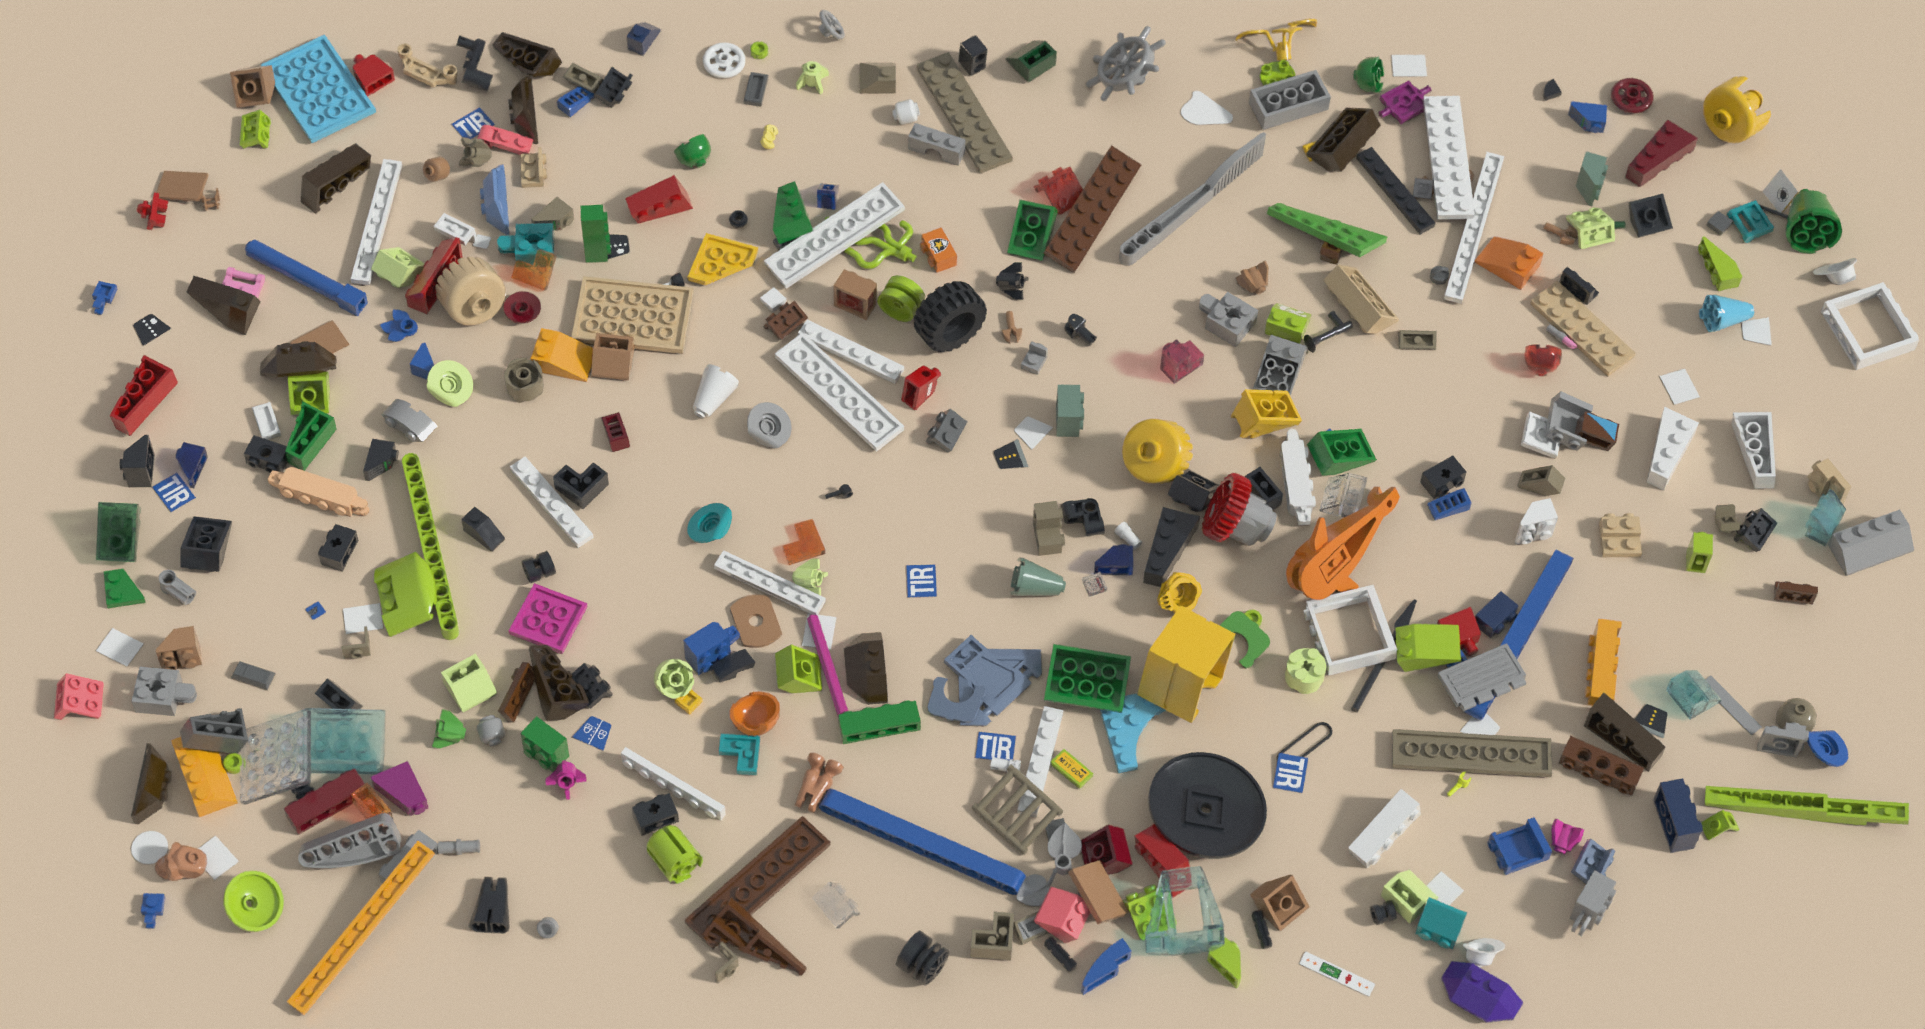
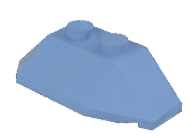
M501 164L492 169L483 180L480 196L481 200L484 199V203L481 204L482 215H486V221L505 235H510L504 164Z

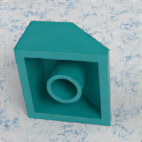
M1429 897L1415 934L1419 935L1423 940H1431L1438 943L1442 948L1453 950L1467 912Z

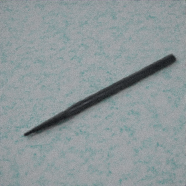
M1416 599L1410 603L1394 624L1395 630L1392 633L1395 644L1396 627L1409 625L1417 602ZM1385 662L1375 664L1351 707L1352 711H1359Z

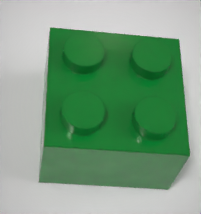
M537 716L521 732L524 754L530 759H536L543 769H549L554 772L557 766L569 757L567 738Z

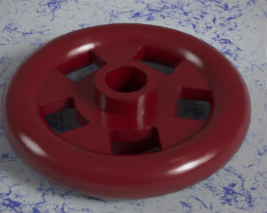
M1637 78L1621 79L1614 84L1611 90V99L1614 105L1626 113L1637 114L1644 112L1653 103L1654 95L1652 89L1647 83ZM1619 89L1625 90L1623 95L1618 93ZM1640 92H1645L1646 97H1641ZM1622 100H1625V101H1626L1627 103H1629V104L1626 105V104H1624V103L1621 102V101H1622ZM1639 101L1642 103L1640 106L1635 105Z

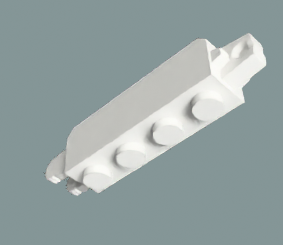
M1289 429L1286 441L1281 444V452L1279 454L1287 509L1290 515L1296 516L1298 525H1310L1312 509L1316 507L1315 496L1311 494V491H1313V480H1309L1311 467L1310 463L1306 461V458H1308V448L1304 447L1303 440H1299L1298 432L1295 429Z

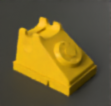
M1245 389L1241 393L1242 397L1231 414V418H1236L1241 427V438H1247L1249 435H1251L1250 438H1257L1264 434L1299 425L1302 422L1288 391Z

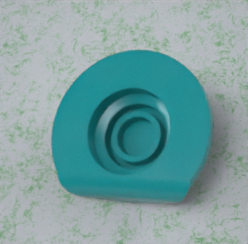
M712 503L700 508L688 523L687 532L689 537L697 543H708L723 538L730 528L732 512L729 507L722 503Z

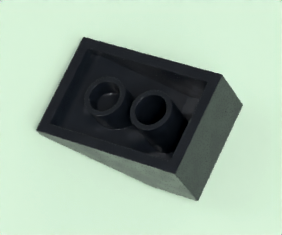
M193 516L180 548V567L191 570L219 572L224 561L232 521Z

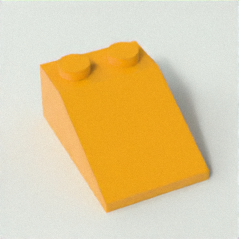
M541 328L531 361L535 360L539 363L542 373L587 382L592 368L593 347L561 332Z

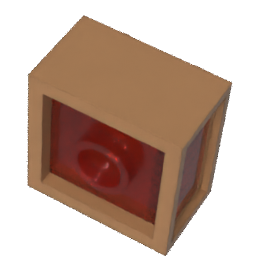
M844 269L833 285L834 306L867 320L877 305V283L871 279L863 278L853 271Z

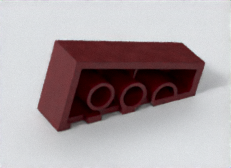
M1667 120L1628 165L1625 178L1641 187L1656 177L1659 172L1665 171L1671 164L1681 160L1684 155L1693 152L1698 138Z

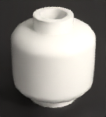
M911 99L897 102L895 110H892L894 120H898L902 125L915 122L918 116H920L917 102H913Z

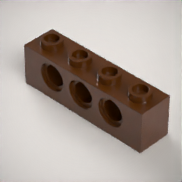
M1570 736L1559 761V764L1568 770L1577 771L1586 778H1593L1604 786H1611L1622 794H1629L1631 796L1644 770L1641 766L1573 736ZM1579 757L1584 758L1586 761H1581Z

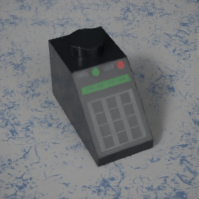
M372 439L363 469L365 481H370L393 467V463L397 461L399 455L395 442Z

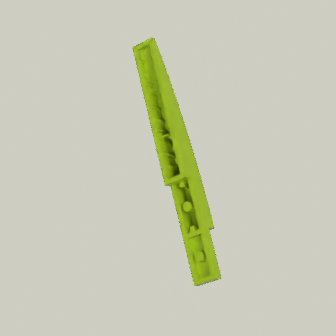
M1706 786L1705 805L1717 808L1854 825H1866L1867 822L1905 825L1909 823V803L1828 798V794L1718 786Z

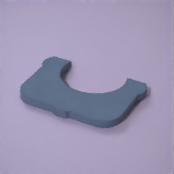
M937 676L933 682L934 688L928 703L930 714L946 718L949 721L973 722L977 717L981 701L986 695L985 687L975 685L974 693L968 700L956 703L948 700L944 694V686L948 679Z

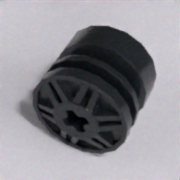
M919 930L901 950L896 966L908 974L915 969L913 978L916 980L920 979V983L926 986L941 972L950 951L945 947L941 948L939 943L931 946L932 938Z

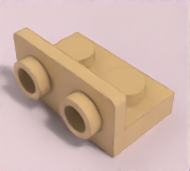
M538 147V153L521 154L522 188L544 187V179H547V169L543 168V165L547 164L546 153L542 154V147Z

